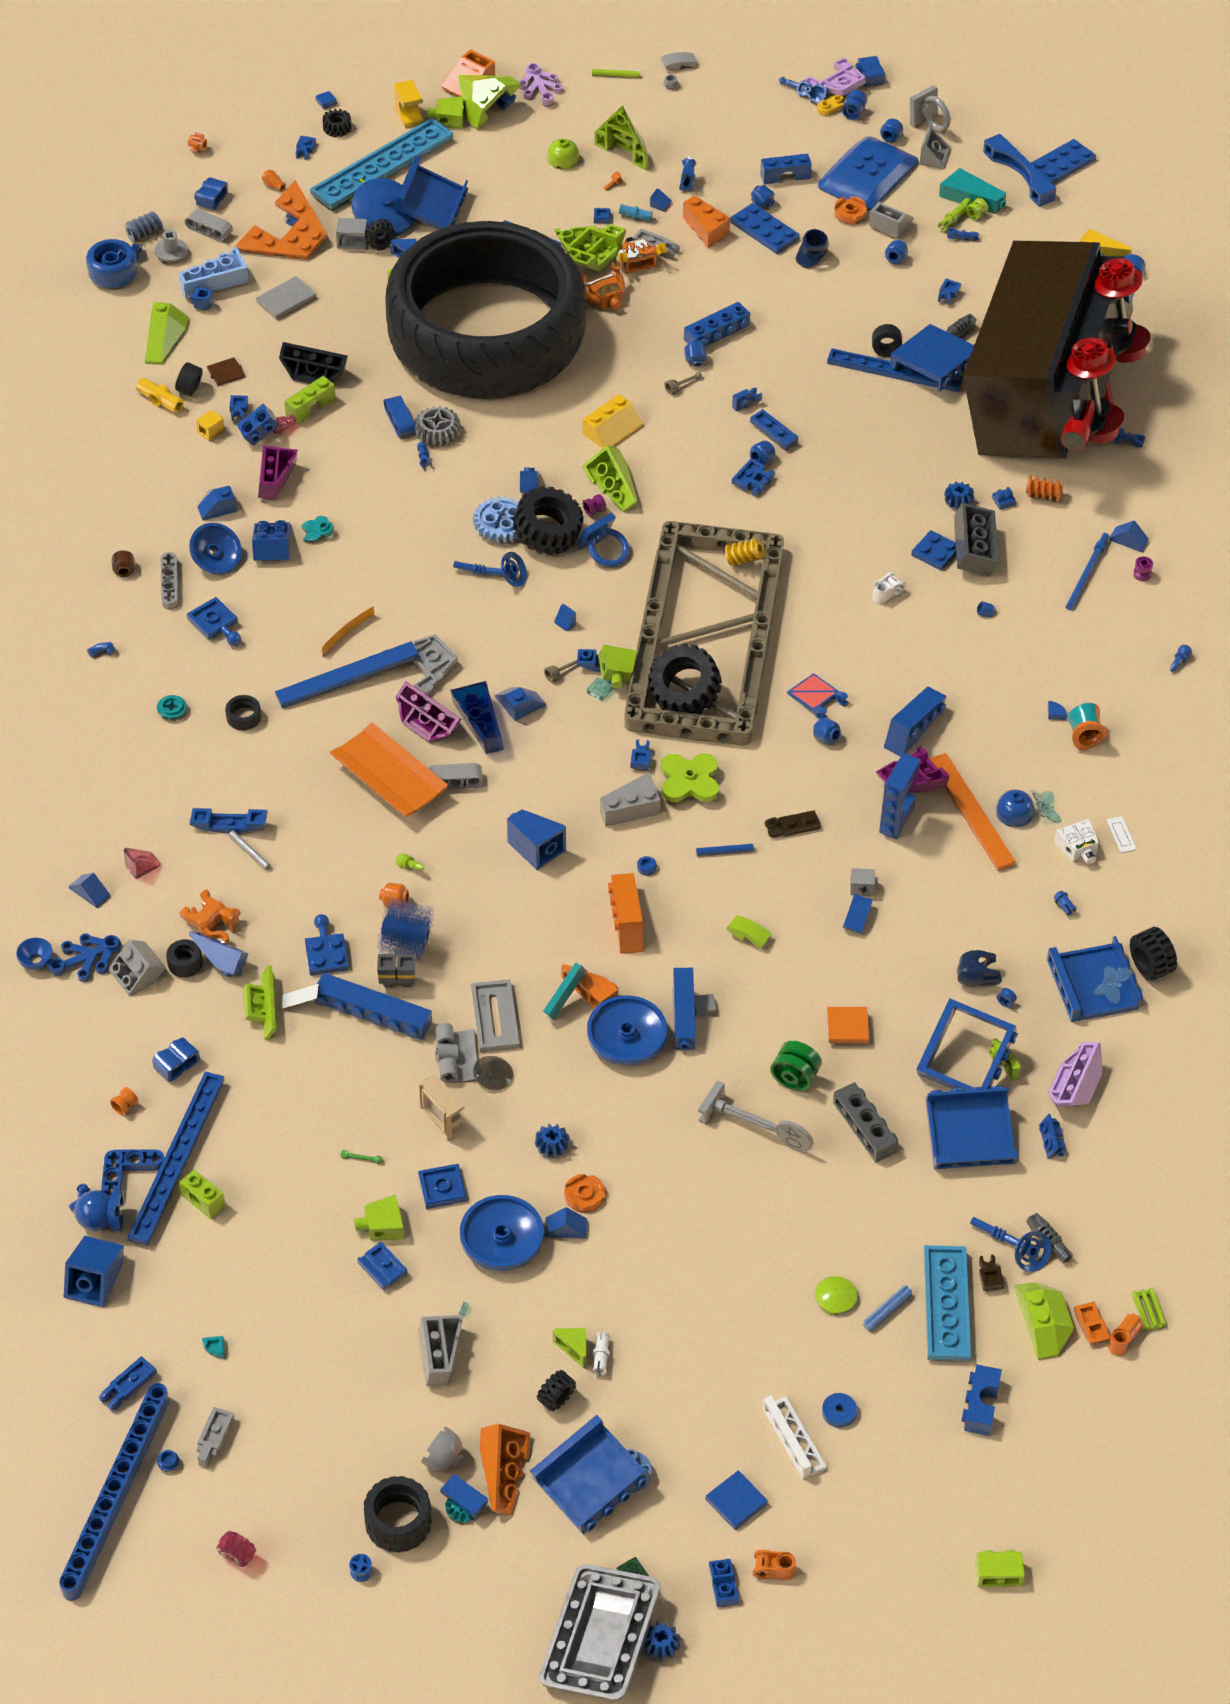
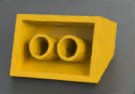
M618 394L583 419L582 434L601 448H604L606 445L614 447L641 428L643 422L633 404Z

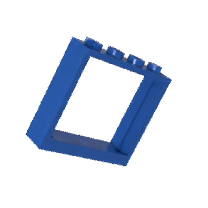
M949 998L917 1066V1074L951 1089L961 1088L964 1091L974 1088L929 1069L956 1010L1007 1031L981 1086L983 1089H991L994 1080H998L1001 1075L1002 1069L1000 1067L1002 1062H1006L1009 1058L1010 1051L1008 1049L1011 1043L1015 1044L1019 1034L1016 1033V1026Z

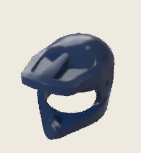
M818 229L808 230L796 255V262L804 268H811L817 264L828 251V236Z
M972 950L962 954L957 968L958 982L965 986L1000 984L1002 981L1000 971L987 967L991 963L996 962V954L982 950ZM981 957L986 959L981 963L979 962Z

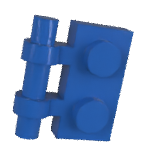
M750 459L732 478L731 484L743 490L752 487L751 494L756 496L765 489L764 486L771 483L775 472L773 470L766 472L764 464Z

